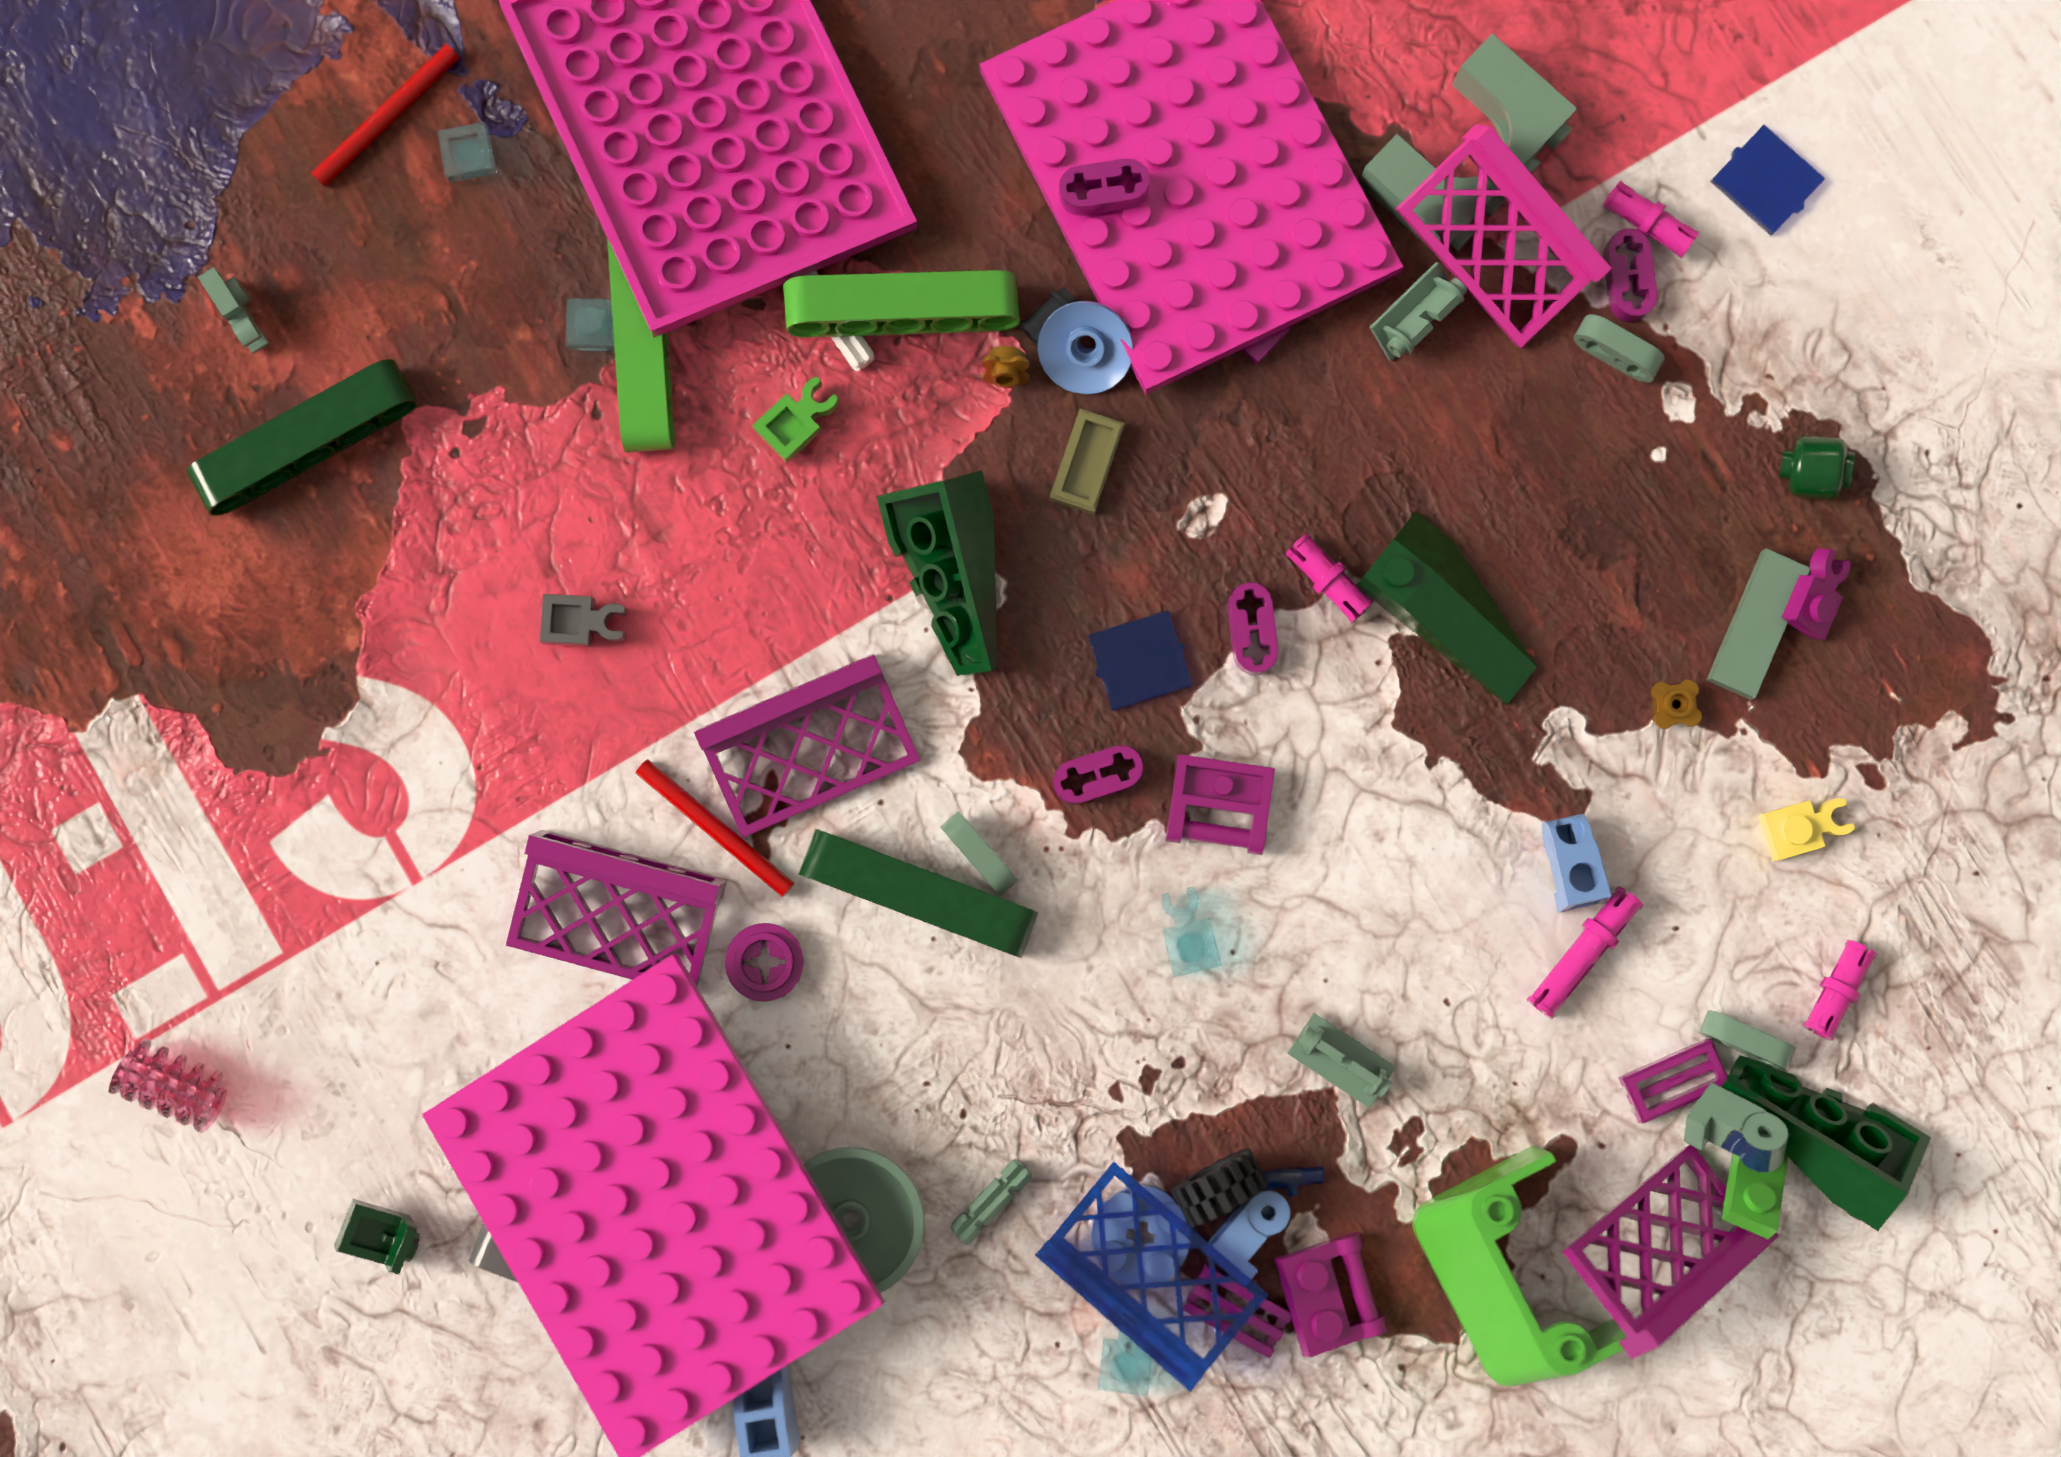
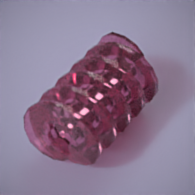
M144 1038L124 1056L112 1075L108 1093L115 1094L120 1092L122 1099L129 1102L138 1100L140 1107L147 1110L156 1108L158 1114L166 1118L175 1115L176 1122L186 1126L193 1122L194 1130L204 1133L215 1122L226 1100L227 1090L220 1087L223 1072L216 1070L207 1081L203 1080L205 1064L198 1062L187 1073L185 1072L187 1063L185 1055L180 1054L169 1065L167 1064L169 1049L162 1046L151 1057L149 1056L151 1041Z

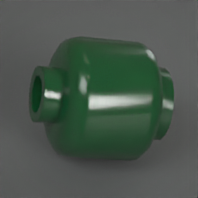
M1801 436L1795 442L1793 451L1783 450L1779 479H1789V491L1793 496L1834 500L1839 496L1842 489H1850L1855 452L1847 451L1846 442L1840 438Z

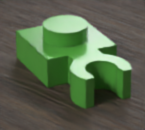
M818 377L810 379L804 385L802 398L797 403L786 393L752 425L758 435L786 463L792 460L821 432L820 426L814 419L817 416L832 414L839 406L840 402L835 394L824 403H818L813 400L814 393L822 387V382Z

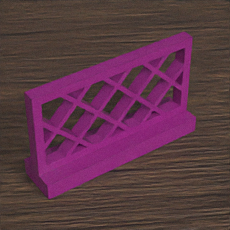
M874 653L699 728L694 732L701 750L704 751L742 838L920 761ZM875 685L878 686L885 702L878 722L851 712L857 694ZM851 696L846 709L833 704ZM825 707L843 714L833 741L806 730L814 711ZM887 711H889L896 729L883 724ZM806 715L802 728L789 724V722ZM848 717L875 727L865 753L838 743ZM782 727L799 734L789 760L762 750L770 730ZM880 729L899 736L907 755L889 763L870 756ZM761 735L757 747L744 743ZM804 736L831 746L821 772L794 762ZM734 746L754 753L745 778L742 779L725 772L717 753ZM835 749L862 759L856 777L844 782L826 775ZM759 756L786 766L777 791L749 781ZM868 761L880 766L863 774ZM791 768L818 778L811 797L799 801L781 794ZM823 780L836 785L818 793ZM729 781L741 785L737 798ZM746 788L773 797L767 816L751 823L747 822L740 807ZM778 800L791 804L774 812Z
M539 830L528 836L524 854L528 855L505 946L631 980L647 971L643 968L650 964L655 966L660 962V958L681 947L691 963L689 974L698 987L719 901L723 898L727 879L545 830ZM542 865L556 869L566 888L545 899L535 883L538 866ZM569 873L583 876V878L574 882ZM590 879L603 882L613 898L612 901L591 912L577 888ZM616 886L631 890L621 895ZM569 892L584 917L562 929L548 904ZM636 892L649 894L660 913L639 925L624 899ZM532 895L537 904L528 909ZM662 898L672 900L677 903L673 904L670 907H667ZM685 904L705 909L701 928L685 937L671 912ZM617 905L630 930L609 942L595 916ZM538 909L541 910L554 932L552 936L541 942L521 936L526 916ZM663 917L678 942L656 954L641 929ZM586 921L601 947L589 954L575 951L566 935L567 932ZM633 934L648 958L635 967L622 964L612 947ZM698 937L694 952L688 942ZM555 939H558L562 947H558L548 943L554 941ZM604 951L609 960L595 956Z
M1690 1144L1680 1150L1562 1251L1626 1336L1618 1343L1631 1359L1660 1347L1779 1237L1776 1232L1772 1237L1766 1239L1736 1225L1729 1232L1713 1228L1712 1206L1723 1210L1727 1187L1697 1149ZM1684 1163L1688 1165L1698 1178V1191L1680 1186V1166ZM1651 1191L1668 1195L1669 1217L1651 1213ZM1681 1199L1699 1203L1700 1225L1682 1221ZM1621 1217L1638 1221L1639 1244L1620 1240L1619 1219ZM1651 1225L1669 1229L1670 1251L1652 1247ZM1607 1230V1236L1601 1235ZM1682 1232L1700 1236V1258L1683 1255ZM1593 1244L1607 1248L1608 1271L1597 1269L1583 1252L1588 1245ZM1620 1251L1639 1255L1640 1279L1621 1274ZM1652 1259L1671 1264V1284L1669 1286L1653 1282ZM1621 1286L1640 1290L1641 1312L1635 1317L1622 1302ZM1653 1293L1658 1294V1296L1655 1299L1653 1297Z

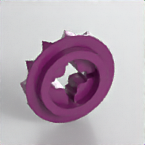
M770 923L754 924L740 931L731 941L725 957V969L732 986L744 997L761 1002L773 1001L786 996L800 981L804 965L799 941L787 929ZM764 940H766L770 956L778 957V960L785 959V964H778V967L770 968L767 984H764V976H761L760 968L744 965V960H752V958L761 955V949L764 948Z

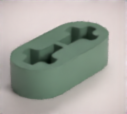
M1586 315L1573 338L1575 343L1587 353L1627 376L1642 382H1652L1665 360L1663 353L1650 343L1610 320L1597 315Z
M959 811L940 826L943 832L1000 897L1018 882L1014 874Z
M1711 1010L1707 1011L1699 1030V1034L1784 1071L1788 1070L1796 1050L1795 1046Z

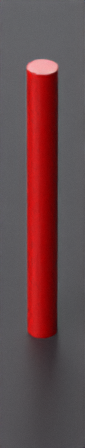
M446 43L316 167L311 174L326 187L460 59L458 54Z
M649 759L639 766L635 772L637 776L783 898L792 889L795 882Z

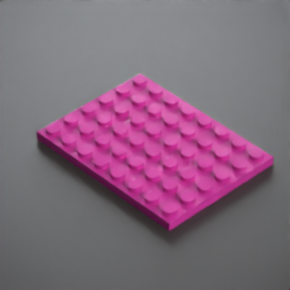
M499 0L505 18L653 338L780 286L790 278L804 276L917 229V220L810 0Z
M1115 0L979 64L980 73L1098 303L1115 311L1128 326L1133 340V350L1122 339L1121 342L1130 359V366L1145 395L1250 346L1268 335L1271 336L1401 274L1403 265L1261 0ZM1120 159H1134L1141 162L1147 168L1150 176L1149 193L1142 204L1132 209L1082 216L1067 212L1060 202V179L1069 168ZM1124 175L1119 185L1124 186L1125 193L1134 192L1136 182H1132L1130 175ZM1076 182L1072 192L1076 193L1078 200H1084L1087 198V191L1090 189H1085L1083 182Z
M678 954L670 955L421 1114L618 1457L643 1456L885 1303L884 1298Z

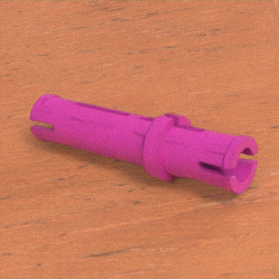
M1617 886L1612 897L1609 898L1593 919L1587 918L1582 924L1584 931L1534 993L1527 998L1531 1005L1541 1013L1544 1012V1015L1548 1018L1553 1019L1555 1017V1013L1608 948L1614 950L1619 943L1618 935L1638 910H1641L1644 906L1632 893L1626 894L1627 891L1623 887Z

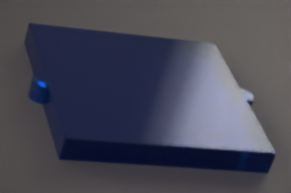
M1763 124L1742 148H1734L1731 152L1732 158L1710 182L1772 236L1793 213H1800L1804 209L1805 205L1803 202L1825 178Z
M1168 610L1088 635L1098 666L1095 675L1097 678H1102L1112 711L1192 686L1182 654L1185 650V645L1178 642Z

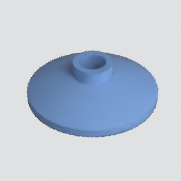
M1077 301L1058 308L1047 318L1038 339V355L1044 371L1057 385L1074 393L1095 394L1110 389L1127 373L1131 362L1121 339L1132 350L1133 340L1128 326L1115 311L1096 302ZM1090 336L1095 340L1096 345L1093 348H1085L1080 344L1079 338Z

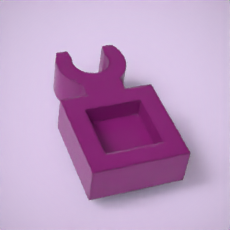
M1817 548L1810 561V576L1799 575L1781 617L1811 639H1826L1843 599V596L1835 591L1836 587L1847 578L1851 563L1847 560L1834 559L1836 551L1833 549Z

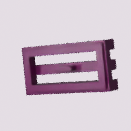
M1704 1039L1618 1078L1628 1093L1626 1096L1636 1111L1634 1114L1638 1123L1644 1124L1700 1099L1711 1082L1722 1087L1728 1075L1712 1040ZM1702 1054H1706L1708 1060L1642 1089L1637 1087L1636 1083ZM1711 1070H1713L1716 1078L1648 1108L1646 1107L1644 1100Z
M1204 1264L1181 1307L1183 1311L1269 1359L1274 1352L1277 1341H1280L1284 1333L1283 1330L1286 1324L1292 1318L1289 1310L1207 1264ZM1209 1279L1273 1314L1277 1317L1273 1325L1207 1289L1205 1287ZM1198 1298L1205 1299L1267 1334L1266 1339L1263 1342L1197 1305Z

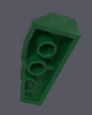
M983 471L963 474L876 496L888 543L895 557L902 555L914 579L909 584L915 596L923 595L933 614L931 627L956 675L960 676L998 669L994 515Z
M1416 511L1357 583V586L1368 597L1506 705L1537 668V665L1454 541Z
M1739 1055L1722 1085V1088L1765 1109L1766 1112L1783 1121L1788 1130L1785 1154L1833 1204L1845 1210L1853 1218L1879 1231L1908 1195L1931 1137L1889 1111L1869 1104L1866 1110L1843 1102L1842 1093L1826 1088L1822 1094L1803 1087L1795 1075Z

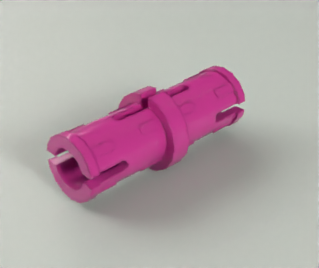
M1621 180L1602 206L1629 222V224L1637 228L1645 236L1647 235L1658 241L1680 258L1684 256L1700 233L1665 211L1666 205L1660 201H1657L1656 204L1635 192Z
M1309 533L1298 539L1293 544L1294 548H1289L1285 553L1315 583L1312 588L1319 595L1324 593L1342 611L1351 624L1366 612V608L1368 609L1373 605L1374 601L1344 573L1347 568L1341 561L1335 563L1317 545Z
M1852 940L1846 941L1845 948L1830 977H1823L1819 984L1823 990L1807 1021L1803 1023L1804 1028L1809 1031L1813 1029L1814 1034L1833 1041L1834 1035L1850 1004H1857L1861 996L1857 990L1873 960L1877 957L1875 951L1872 949L1865 951L1866 946Z

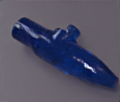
M1297 1166L1263 1172L1269 1183L1266 1189L1288 1188L1289 1197L1298 1196L1297 1187L1321 1184L1325 1181L1323 1166L1308 1168Z

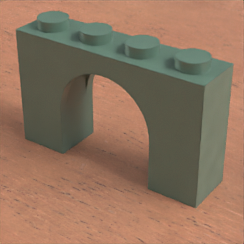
M1493 33L1464 62L1452 83L1454 88L1492 121L1500 138L1531 174L1541 164L1536 157L1546 147L1554 151L1573 130L1567 123L1577 108ZM1396 134L1367 164L1358 183L1428 246L1395 208L1436 168ZM1478 176L1470 178L1454 177L1453 189H1477ZM1487 179V189H1496ZM1444 180L1434 189H1444ZM1427 195L1413 209L1424 224H1441L1443 195ZM1453 195L1451 224H1474L1476 196ZM1486 196L1485 214L1491 218L1506 202L1503 196ZM1430 230L1440 241L1441 230ZM1450 230L1449 249L1453 246L1459 252L1474 236V231Z

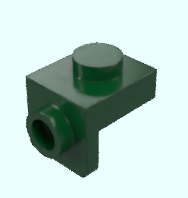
M353 1199L334 1247L337 1252L384 1264L388 1272L399 1275L404 1261L411 1262L418 1248L420 1234L416 1233L417 1226L410 1215Z

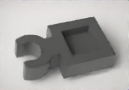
M543 594L540 642L547 645L592 647L593 633H599L611 642L625 641L626 634L622 631H610L608 621L614 615H628V609L620 604L611 603L603 606L599 611H595V599L592 596Z

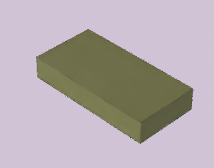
M1081 408L1079 409L1049 501L1095 515L1125 423Z

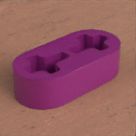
M1120 159L1069 168L1060 179L1059 199L1066 211L1074 215L1084 216L1132 209L1145 201L1149 193L1150 176L1147 168L1141 162L1134 159ZM1130 175L1132 182H1136L1134 192L1125 193L1124 186L1119 185L1121 184L1122 176ZM1083 182L1085 189H1090L1087 191L1086 199L1078 200L1076 193L1072 192L1074 191V183Z
M1624 229L1612 236L1603 250V259L1612 268L1605 275L1612 313L1624 322H1636L1644 318L1654 308L1657 302V286L1652 251L1648 238L1636 229ZM1623 243H1626L1628 250L1636 251L1637 253L1630 261V270H1628L1625 255H1617L1616 253ZM1630 281H1632L1634 295L1643 296L1644 299L1636 309L1633 308L1631 301L1623 300V297L1630 290Z
M1247 582L1233 590L1227 604L1232 652L1235 664L1242 672L1248 675H1260L1267 672L1278 658L1274 610L1270 593L1266 588L1258 583ZM1246 593L1252 595L1253 601H1261L1262 607L1258 608L1254 615L1255 625L1248 624L1246 610H1238L1236 605L1243 601ZM1250 633H1257L1259 648L1268 649L1269 654L1263 656L1260 662L1261 665H1254L1251 657L1243 656V651L1247 650L1251 644Z
M1121 745L1067 761L1055 772L1053 779L1054 791L1063 802L1077 805L1127 790L1134 786L1141 777L1143 771L1142 759L1134 749ZM1115 755H1121L1123 761L1132 760L1134 768L1128 772V780L1121 781L1120 777L1115 774L1102 778L1100 770L1111 767L1114 763L1113 757ZM1075 769L1078 776L1094 772L1096 780L1082 786L1083 794L1079 796H1074L1071 789L1063 790L1061 787V783L1067 780V771Z

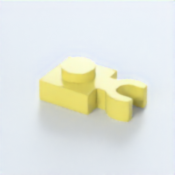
M1846 799L1827 800L1820 804L1816 813H1814L1811 800L1759 814L1760 823L1773 861L1826 847L1821 833L1829 836H1839L1852 832L1855 829L1853 823L1838 826L1831 818L1835 808L1847 805Z

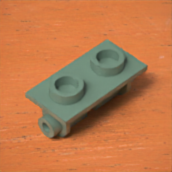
M1435 262L1370 326L1371 331L1390 361L1395 357L1400 358L1404 353L1410 355L1414 351V347L1433 329L1431 322L1434 319L1441 322L1456 306H1460L1464 302L1463 295L1467 292L1466 286L1457 278H1453L1449 282L1438 262Z
M1315 1013L1311 1015L1287 1053L1368 1108H1371L1378 1096L1382 1097L1387 1092L1392 1083V1080L1389 1078L1396 1066Z

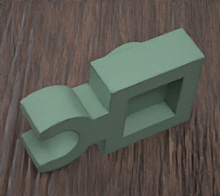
M215 267L198 276V279L221 315L228 320L235 335L245 348L248 346L250 351L255 354L270 344L246 306L247 303L252 301L249 293L235 276L228 279Z

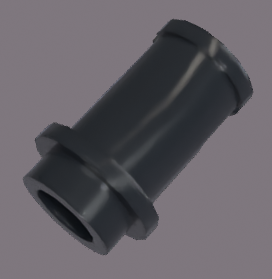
M1061 287L1057 292L1051 290L1048 293L1050 298L1031 316L1019 324L1025 335L1037 347L1041 329L1047 318L1058 308L1072 302H1077L1064 287Z

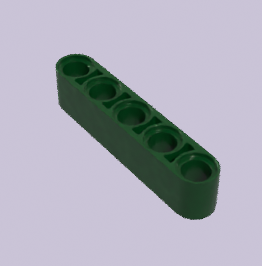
M392 359L378 361L198 459L187 468L186 473L209 515H224L405 417L417 407L418 401L396 361Z
M819 829L814 831L798 873L806 878L1021 959L1038 916V912Z

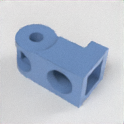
M1577 814L1543 822L1542 837L1557 891L1554 896L1558 913L1601 904L1612 897L1597 841H1594L1586 816L1584 814Z
M1266 1188L1260 1191L1258 1195L1249 1198L1247 1202L1239 1205L1203 1249L1246 1286L1258 1272L1248 1262L1269 1235L1277 1234L1287 1226L1290 1220L1288 1202L1282 1195L1271 1189Z

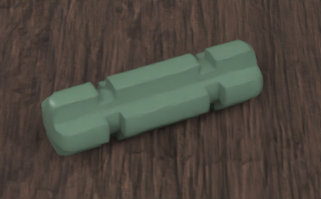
M1012 1160L1001 1171L1003 1176L1000 1179L995 1177L969 1205L968 1208L970 1210L967 1213L962 1212L952 1223V1232L963 1243H972L982 1232L981 1227L983 1224L988 1226L1014 1198L1013 1193L1016 1190L1020 1192L1031 1181V1172L1019 1160Z

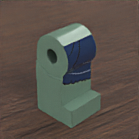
M1711 1082L1687 1115L1684 1142L1702 1151L1709 1141L1739 1156L1746 1167L1756 1172H1771L1782 1165L1788 1140V1130L1783 1121L1766 1112L1765 1109Z

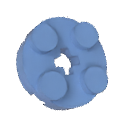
M1133 1184L1113 1193L1099 1205L1092 1221L1091 1241L1100 1266L1114 1279L1130 1286L1145 1287L1168 1281L1183 1264L1190 1246V1227L1179 1205L1167 1192L1151 1185ZM1139 1221L1148 1223V1232L1155 1234L1153 1242H1145L1143 1249L1134 1248L1133 1239L1126 1237L1128 1228L1136 1229Z

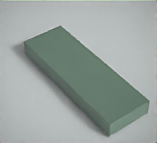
M1767 548L1761 551L1706 681L1749 700L1756 698L1787 625V622L1781 618L1799 575H1808L1810 567Z

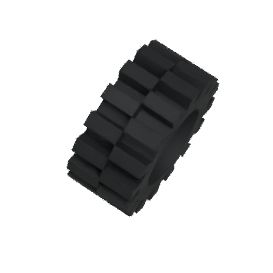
M1247 1148L1237 1153L1234 1152L1226 1158H1221L1215 1161L1214 1164L1204 1167L1198 1173L1192 1174L1186 1180L1178 1183L1171 1189V1192L1189 1226L1195 1227L1196 1225L1204 1224L1208 1220L1216 1219L1221 1214H1226L1233 1210L1234 1207L1244 1204L1249 1198L1255 1197L1260 1191L1265 1190L1269 1183L1250 1148Z

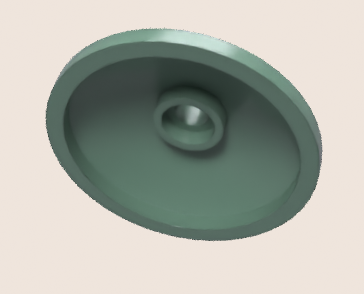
M835 1148L822 1152L806 1161L803 1165L879 1292L882 1293L889 1289L910 1269L917 1257L923 1239L924 1211L921 1198L913 1181L893 1160L883 1154L865 1148ZM849 1210L856 1211L861 1217L860 1225L855 1228L847 1227L843 1222V1214Z

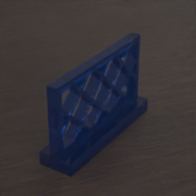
M1113 1161L1052 1237L1046 1241L1035 1255L1189 1392L1194 1389L1206 1371L1269 1295L1115 1161ZM1115 1176L1131 1189L1133 1211L1104 1213L1102 1191ZM1138 1196L1153 1209L1139 1210ZM1097 1200L1098 1214L1083 1215L1093 1202ZM1161 1215L1170 1224L1171 1244L1142 1246L1140 1216ZM1133 1217L1136 1247L1107 1249L1105 1219ZM1098 1220L1101 1249L1081 1251L1065 1236L1078 1221ZM1176 1229L1191 1242L1177 1243ZM1199 1248L1209 1259L1210 1277L1181 1279L1178 1250ZM1172 1250L1175 1280L1146 1282L1143 1252ZM1137 1253L1139 1283L1118 1284L1110 1277L1108 1255ZM1101 1256L1102 1269L1089 1257ZM1215 1263L1230 1276L1216 1277ZM1238 1282L1254 1296L1241 1312L1220 1313L1217 1283ZM1211 1284L1214 1314L1184 1316L1181 1286ZM1175 1287L1178 1316L1157 1318L1148 1310L1146 1289ZM1140 1289L1141 1303L1126 1290ZM1235 1319L1222 1334L1220 1320ZM1214 1321L1216 1343L1204 1357L1187 1344L1185 1323ZM1179 1323L1180 1337L1165 1324Z

